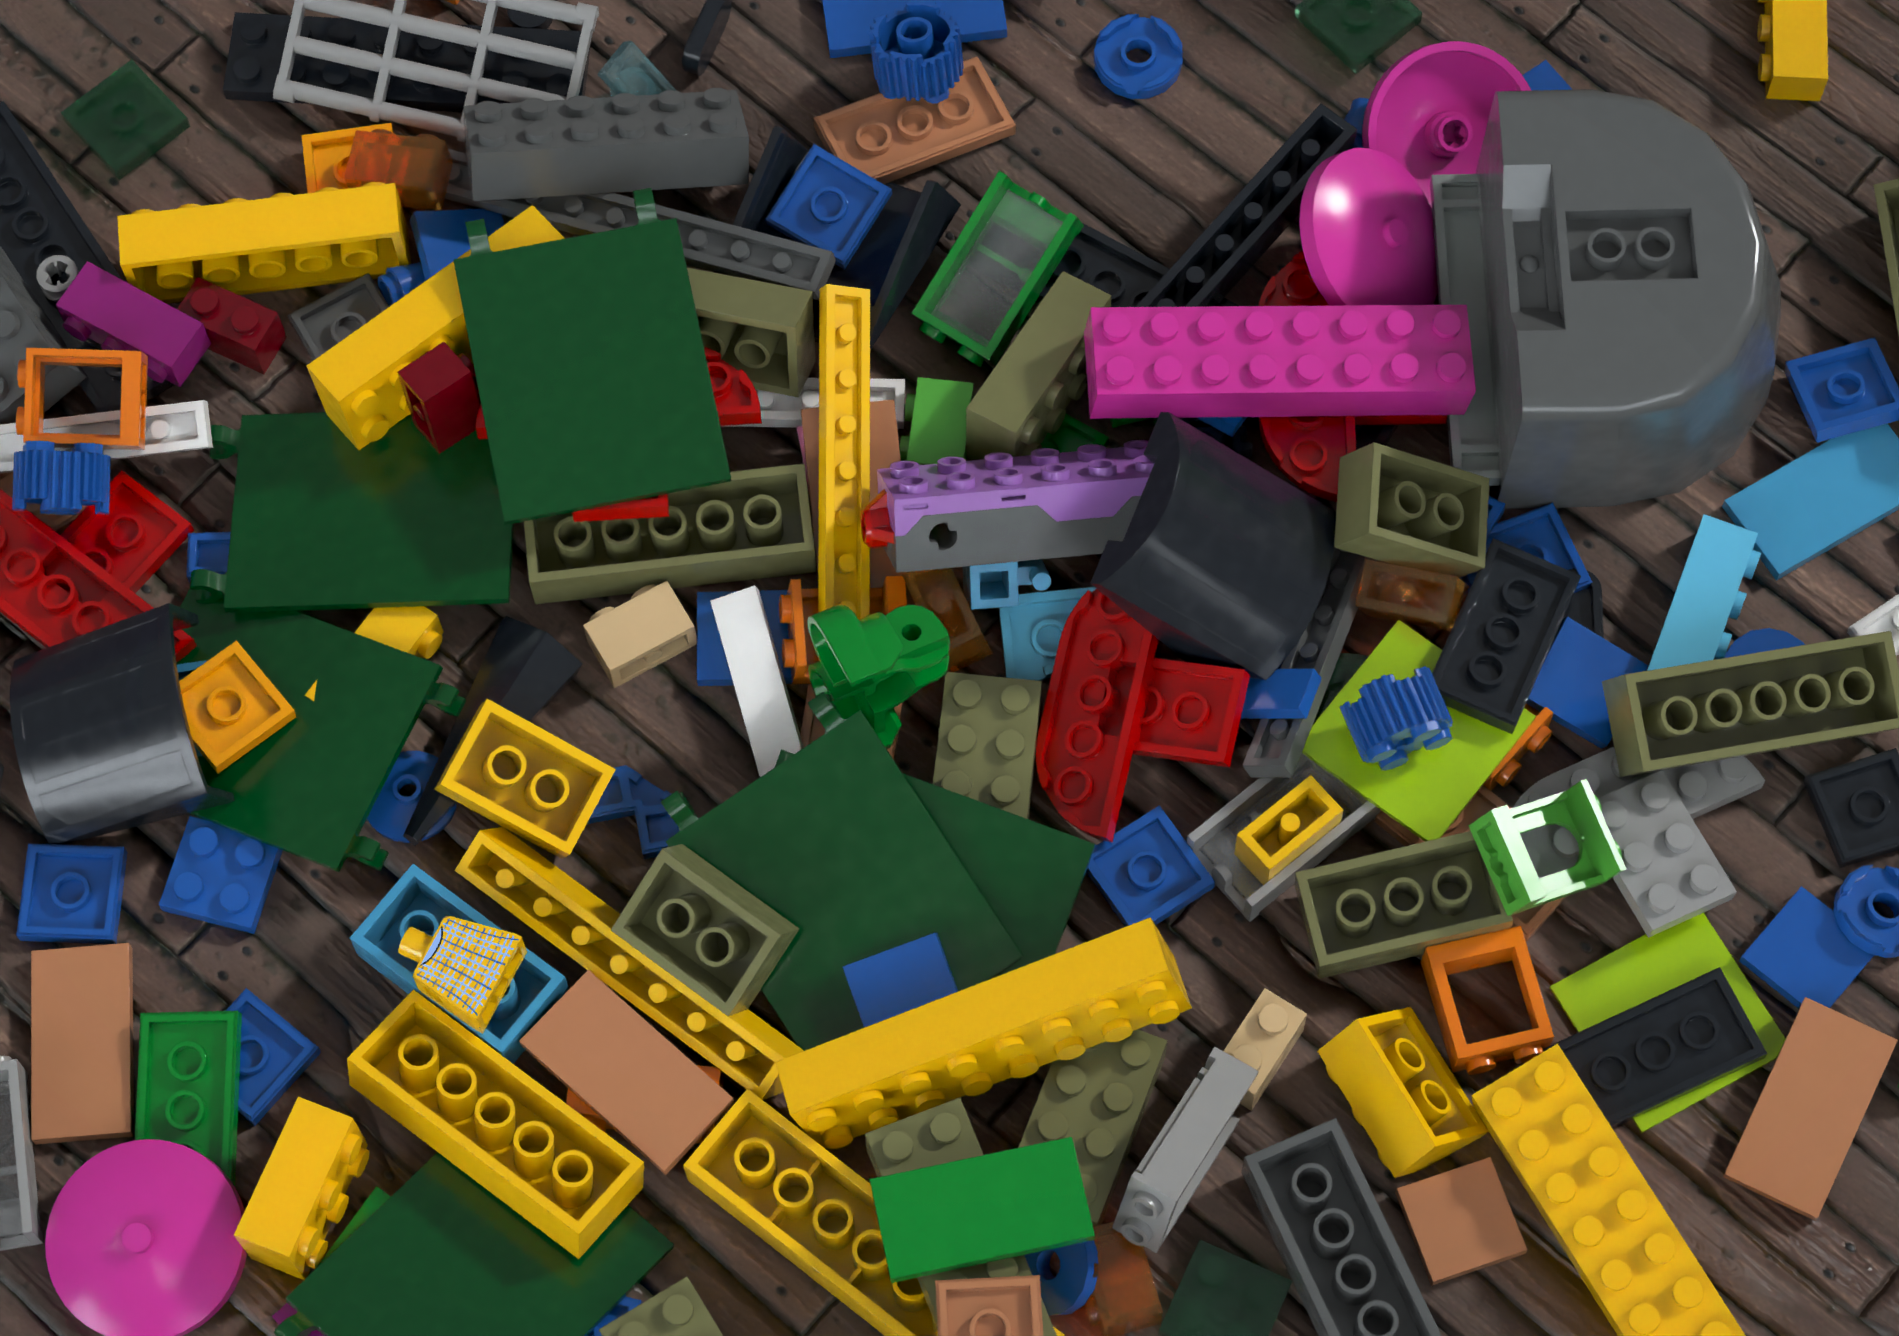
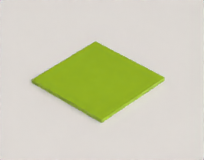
M1398 620L1312 725L1302 753L1426 842L1441 838L1532 724L1536 716L1524 708L1513 734H1510L1446 706L1453 721V726L1449 728L1453 739L1446 745L1433 750H1426L1422 746L1421 749L1407 754L1409 760L1406 763L1386 771L1381 770L1378 762H1363L1340 710V706L1344 705L1347 701L1350 702V705L1358 702V699L1362 698L1359 692L1362 685L1369 684L1372 680L1379 679L1383 675L1393 674L1395 680H1403L1407 677L1410 679L1416 676L1414 669L1424 666L1430 668L1431 672H1433L1442 653L1439 647Z
M1704 913L1649 938L1645 934L1549 987L1576 1031L1580 1032L1712 970L1721 968L1764 1046L1767 1055L1760 1061L1633 1118L1641 1134L1777 1058L1786 1039Z

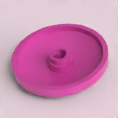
M1449 41L1420 47L1392 64L1373 89L1364 114L1362 127L1363 148L1378 150L1399 162L1417 181L1432 208L1430 191L1432 175L1476 173L1495 92L1532 90L1513 64L1497 52L1484 46L1469 42Z
M1353 148L1330 156L1322 161L1312 172L1303 191L1299 226L1302 249L1309 272L1326 302L1330 306L1433 305L1438 288L1432 208L1417 181L1399 162L1375 149Z
M143 1139L110 1147L96 1154L74 1172L60 1191L53 1205L46 1230L45 1250L48 1271L54 1288L64 1305L78 1320L105 1336H183L210 1320L223 1307L235 1290L242 1275L247 1253L234 1236L245 1211L242 1200L235 1186L220 1167L201 1153L184 1145L164 1140Z

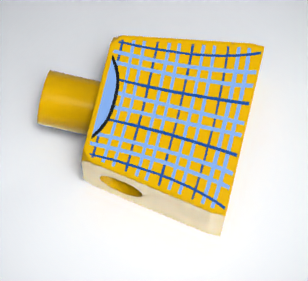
M445 916L434 936L414 927L408 928L402 937L398 953L418 962L413 973V979L417 988L423 994L483 1034L523 961L527 950L522 936L452 916Z

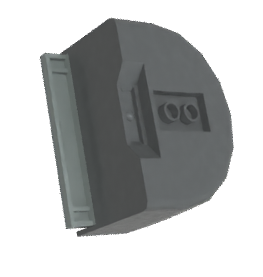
M1593 89L1496 91L1476 173L1432 175L1430 181L1439 305H1467L1476 392L1465 414L1447 415L1450 466L1490 478L1489 486H1499L1495 499L1505 503V509L1540 508L1550 503H1553L1555 508L1608 507L1679 493L1734 456L1767 403L1774 376L1781 319V289L1779 277L1751 191L1747 183L1708 133L1654 100Z

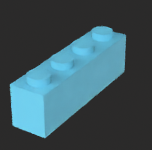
M1705 514L1703 515L1647 671L1725 657L1732 634L1724 632L1728 617L1734 620L1738 619L1747 593L1738 591L1743 577L1752 579L1761 552L1753 550L1758 536L1757 532Z

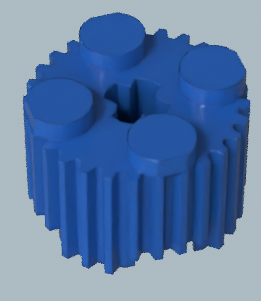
M912 0V2L906 3L902 11L895 9L894 14L887 13L886 17L883 14L880 17L873 18V23L870 24L869 39L874 78L877 80L879 92L888 99L906 97V101H910L912 98L920 101L921 98H924L925 101L932 104L947 99L950 95L949 88H954V82L960 81L959 76L963 75L964 69L960 26H957V21L952 20L950 14L945 15L944 10L940 11V7L936 5L935 0H932L930 3L927 0Z
M25 441L23 451L14 452L12 510L24 511L26 503L40 504L41 514L77 515L82 510V506H95V514H109L111 456L103 455L102 444L75 443L71 451L55 450V442Z
M1426 666L1414 669L1416 676L1410 679L1407 677L1403 680H1395L1393 674L1383 675L1379 679H1374L1371 683L1364 684L1359 689L1362 698H1359L1358 702L1350 705V702L1347 701L1344 705L1340 706V710L1363 762H1378L1382 771L1394 769L1409 760L1408 753L1419 750L1422 746L1426 750L1437 749L1453 739L1449 728L1453 726L1452 718L1432 672Z

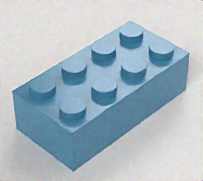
M412 864L350 937L357 955L409 994L414 989L514 1064L525 1051L520 1045L519 1040L569 990L565 976L526 948L527 953L483 1034L423 994L417 988L413 979V973L418 962L398 953L400 942L408 928L414 927L434 936L445 916H452L496 929H502L415 864Z

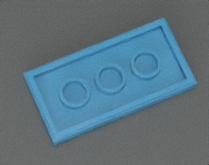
M1888 423L1832 438L1724 500L1722 508L1736 526L1758 533L1753 550L1761 552V561L1777 581L1899 510V438Z

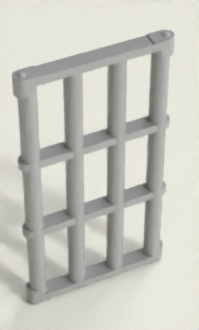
M295 0L279 74H277L273 89V98L290 103H294L295 100L368 116L370 121L377 123L382 119L456 136L458 141L465 142L464 110L461 119L385 102L391 75L467 92L464 106L476 105L478 95L511 103L523 102L531 98L544 101L568 100L571 97L579 96L592 34L599 17V7L578 2L577 5H572L555 0H472L487 4L481 30L407 14L405 10L408 0H395L393 10L349 0ZM498 6L582 25L577 52L494 34L493 28ZM305 10L389 28L383 55L300 36ZM404 31L477 48L471 75L395 58L400 32ZM488 51L573 70L567 97L483 78ZM295 55H305L379 72L374 98L371 99L290 80Z

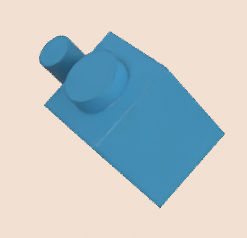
M1042 559L963 567V590L971 610L1019 606V585L1033 584L1034 588L1040 591L1046 590L1051 585L1050 575Z

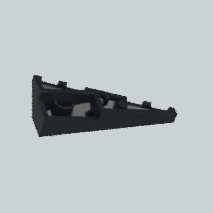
M508 616L501 621L466 697V702L454 723L403 836L412 845L416 846L457 803L453 799L434 790L479 706L486 699H489L525 720L532 722L577 675L582 663L548 632Z

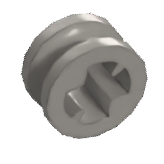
M53 255L40 263L36 278L44 295L48 299L58 302L79 271L75 262L69 257ZM62 272H65L68 280L64 284H61L58 280L57 285L54 286L50 278L56 273L61 277Z

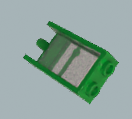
M999 171L912 311V314L923 322L919 330L941 344L946 337L958 343L961 347L957 353L979 367L982 366L985 360L996 366L1072 241L1084 227L1083 223L1077 216L1070 212L1067 215L1052 206L1041 195L1033 191L1030 193L1015 184L1006 174Z

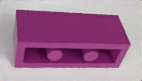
M88 261L56 303V307L64 321L63 327L69 334L81 341H86L90 338L101 344L103 350L142 351L148 356L147 376L159 383L167 380L181 387L211 345L203 323Z

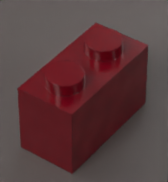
M199 277L196 278L177 309L203 323L211 342L208 350L262 374L266 373L287 338L278 312Z
M442 342L397 372L413 424L439 454L476 430V418L481 400L478 387L473 381L476 377L474 366L464 353L456 355L445 342Z

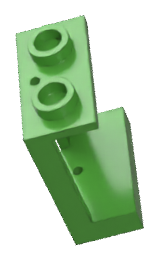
M1587 779L1579 781L1564 792L1509 809L1507 805L1492 809L1468 825L1507 916L1601 885L1626 870L1620 847L1609 831L1602 815L1600 801L1593 794ZM1556 824L1565 827L1577 840L1579 847L1577 862L1569 869L1539 878L1520 834L1547 825Z

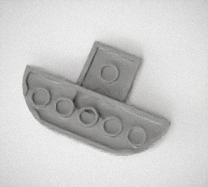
M1612 747L1539 780L1519 798L1513 807L1515 808L1564 792L1579 781L1587 779L1593 794L1600 801L1602 815L1613 839L1620 847L1622 860L1626 867V870L1613 877L1649 938L1734 898L1737 891L1693 819L1761 789L1765 779L1744 756L1620 777L1615 748ZM1556 824L1547 825L1520 834L1539 878L1569 869L1578 860L1579 847L1577 840L1565 827Z

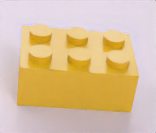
M486 699L479 706L434 790L563 859L571 854L616 769L493 701Z
M301 1097L297 1098L234 1233L235 1238L250 1259L302 1280L308 1277L311 1268L316 1269L327 1252L328 1242L324 1239L332 1222L338 1224L346 1211L349 1202V1196L346 1195V1191L353 1177L359 1178L362 1175L370 1155V1151L366 1149L368 1144L353 1117Z

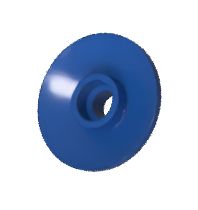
M422 751L400 752L367 817L371 826L379 834L393 841L410 843L403 835L437 763L438 758ZM412 784L416 786V791L411 796L404 797L399 794L400 789L405 785ZM458 802L421 841L435 836L448 825L455 814Z

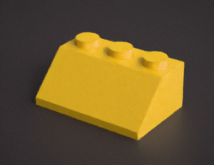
M1411 1007L1356 1019L1317 1051L1326 1065L1329 1077L1341 1089L1352 1107L1354 1118L1364 1127L1377 1148L1379 1159L1390 1169L1394 1178L1421 1171L1489 1132Z

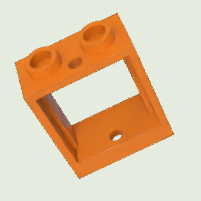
M26 348V360L20 359L17 369L19 388H25L24 407H18L16 412L17 435H23V443L25 441L55 442V448H72L75 443L102 444L103 449L145 450L148 356L142 351ZM45 365L122 367L120 435L43 433Z
M1521 926L1425 948L1421 965L1452 1072L1467 1070L1469 1075L1481 1074L1494 1069L1497 1066L1496 1062L1513 1058L1517 1064H1523L1543 1053V1049L1551 1045L1554 1034ZM1512 961L1532 1029L1467 1044L1447 975Z

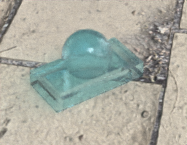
M624 41L597 74L610 88L611 97L621 93H631L637 96L660 94L668 90L676 91L632 41Z

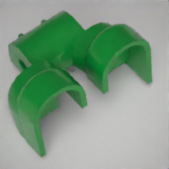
M835 605L809 616L807 620L808 631L819 661L810 664L808 668L809 679L815 697L822 692L828 694L843 719H847L861 710L886 749L890 748L902 725L894 707L903 703L921 688L947 674L950 647L947 629L932 611L917 605L897 607L887 615L876 612L860 620L845 605Z

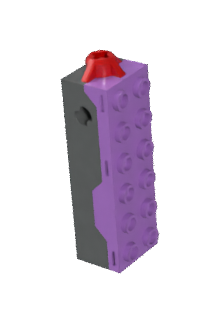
M1132 440L1124 443V447L1107 449L1102 445L1087 444L1078 447L1077 451L1059 453L1056 449L1041 448L1033 450L1031 455L1013 457L1009 453L996 452L985 455L984 460L966 461L961 457H944L939 459L937 464L919 465L914 461L894 462L890 465V468L877 469L878 495L864 507L860 516L863 542L870 548L883 547L896 573L1103 554L1108 540L1123 541L1154 466V463L1143 455L1148 441Z

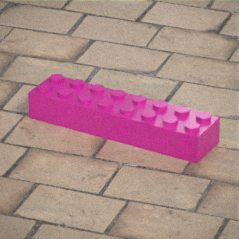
M1467 305L1091 307L1084 330L1090 419L1158 418L1160 412H1169L1178 418L1464 415L1476 392Z

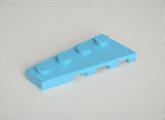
M1088 587L1018 594L1019 606L999 607L1006 678L1037 681L1051 678L1060 637L1070 613L1088 590L1093 592L1097 588Z

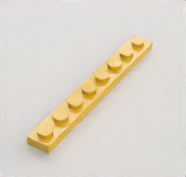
M826 284L819 289L818 612L835 605H845L860 620L870 615V547L863 542L860 522L861 511L870 503V289Z

